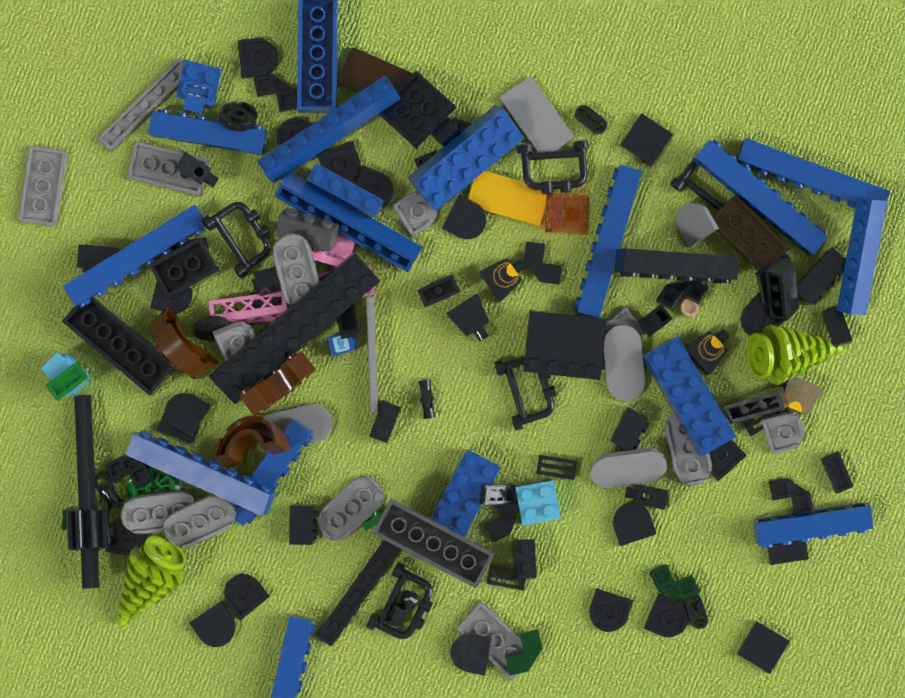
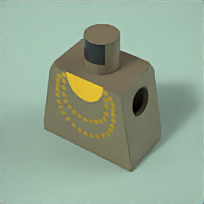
M796 376L785 381L783 389L788 401L786 413H792L796 416L797 413L807 415L823 392V388Z

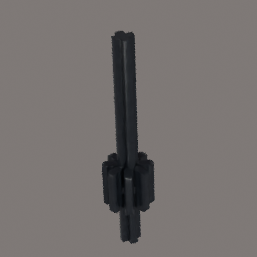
M78 395L74 396L79 510L66 513L68 550L81 551L82 589L100 588L98 550L110 548L109 511L106 509L96 510L92 396Z

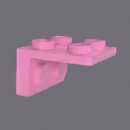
M338 233L336 246L330 252L316 248L313 249L314 261L337 267L352 254L355 242Z

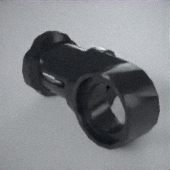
M100 472L95 475V487L100 496H103L108 503L109 510L124 502L115 491V485L107 472ZM100 475H104L108 479L105 486H101L97 482Z
M406 590L399 603L393 604L392 613L386 619V622L394 627L402 628L405 614L417 604L418 594Z

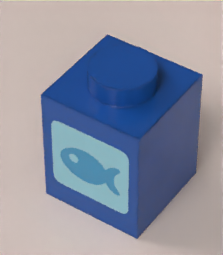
M340 334L328 337L332 356L356 351L355 346H358L356 336L341 339Z

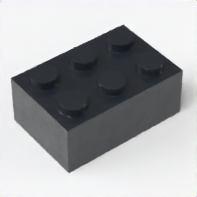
M201 237L149 264L165 296L169 300L221 273Z

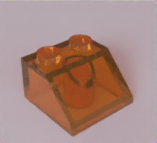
M568 193L546 194L545 232L588 235L589 197Z

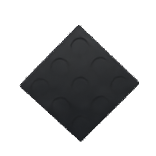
M415 71L398 88L397 93L401 99L378 115L416 149L456 109V106L419 72Z

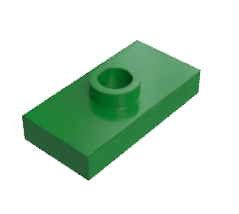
M76 362L45 386L55 400L58 401L89 377L80 364Z
M382 508L372 513L373 518L361 524L364 530L367 531L377 525L384 512Z

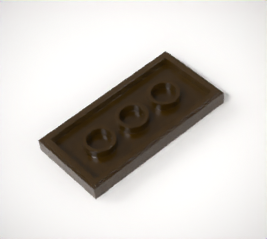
M352 47L337 82L361 92L386 75L397 91L413 73Z
M737 194L712 216L719 228L717 231L757 272L790 250Z

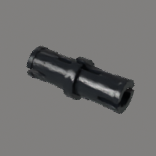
M431 380L419 381L421 398L419 399L422 402L423 419L436 418L433 403L435 397L432 395Z

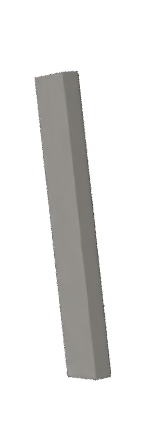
M180 58L161 74L97 137L110 152L127 138L178 87L184 63Z
M369 297L366 299L370 412L378 413L375 298Z

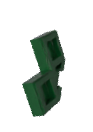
M668 565L649 572L657 591L682 601L700 594L693 575L675 582Z
M538 629L519 633L524 652L505 656L509 676L528 672L543 648Z

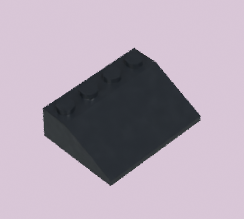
M530 310L522 365L523 372L600 380L607 319Z

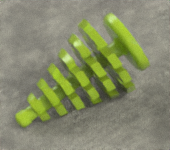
M769 324V326H765L762 330L763 333L752 334L749 338L747 360L754 377L758 379L766 378L771 383L779 385L788 379L794 378L797 374H802L805 370H809L815 365L832 358V355L841 354L843 352V345L834 347L829 339H822L820 336H811L797 330L792 331L785 327Z
M151 536L146 539L144 545L141 544L140 549L136 545L131 550L125 574L126 583L123 584L121 602L118 608L120 614L116 619L119 625L125 626L129 618L135 619L141 612H145L155 601L165 597L167 592L170 593L184 580L185 573L182 568L187 563L183 551L175 544H171L164 538Z

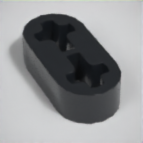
M581 105L576 109L575 119L595 135H601L606 131V120L589 106ZM587 110L586 115L591 119L588 120L586 117L581 119L579 111ZM593 120L596 123L602 122L603 124L601 127L603 128V130L598 129L596 131L594 129L595 124H593L591 121Z
M697 594L692 596L698 599V602H696L697 609L694 610L692 604H688L691 598L685 599L684 604L692 626L697 629H703L708 624V617L703 601ZM696 612H698L700 617H704L701 625L697 622L694 623V620L697 619Z

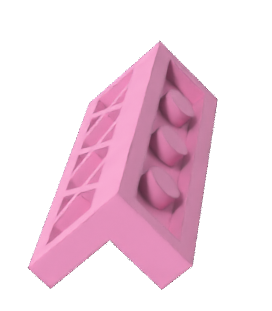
M281 291L264 296L255 294L209 301L210 316L225 317L231 324H254L273 321L287 309V302ZM275 297H282V305L274 306L270 302ZM255 300L264 302L261 308L258 309L251 305ZM241 302L245 305L241 311L232 309L236 303ZM222 305L226 308L222 314H214V306Z

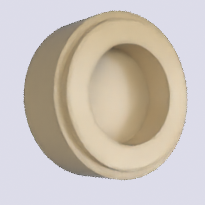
M689 299L683 300L680 304V311L686 317H693L700 310V305Z

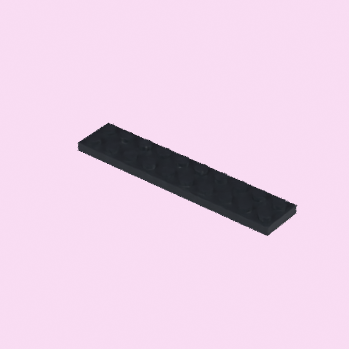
M354 251L212 372L209 378L234 404L238 403L241 400V391L248 386L250 388L254 387L255 383L263 377L266 379L274 370L287 361L286 358L298 352L379 283L380 279Z

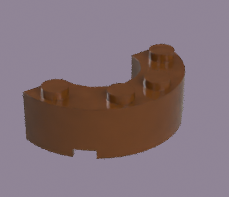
M166 307L150 322L149 331L157 344V351L169 359V364L174 369H180L194 380L204 378L219 364L218 361L207 349L199 348L187 338L180 327L181 320L169 307Z
M302 351L298 354L294 352L286 358L288 361L281 368L279 367L274 370L269 378L265 379L263 377L255 383L254 387L250 388L248 386L240 392L242 395L240 399L253 416L260 414L262 409L265 411L300 385L305 377L308 378L316 370Z
M253 415L245 416L233 422L226 429L228 432L224 438L220 437L215 449L214 461L227 468L241 465L244 462L248 449L257 442H259L260 449L272 455L288 452V438L279 426L266 419Z

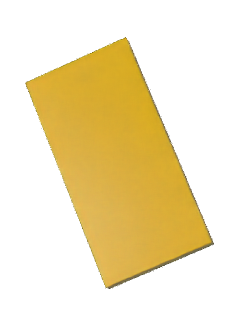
M484 171L473 180L468 198L481 205L486 212L540 226L549 194L543 195L541 190H532L523 181Z

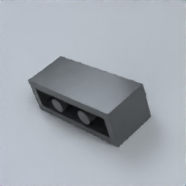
M286 208L278 216L276 236L282 237L286 234H298L308 241L310 247L330 252L337 243L339 224L333 223L331 220L316 218L312 214H303L295 209Z

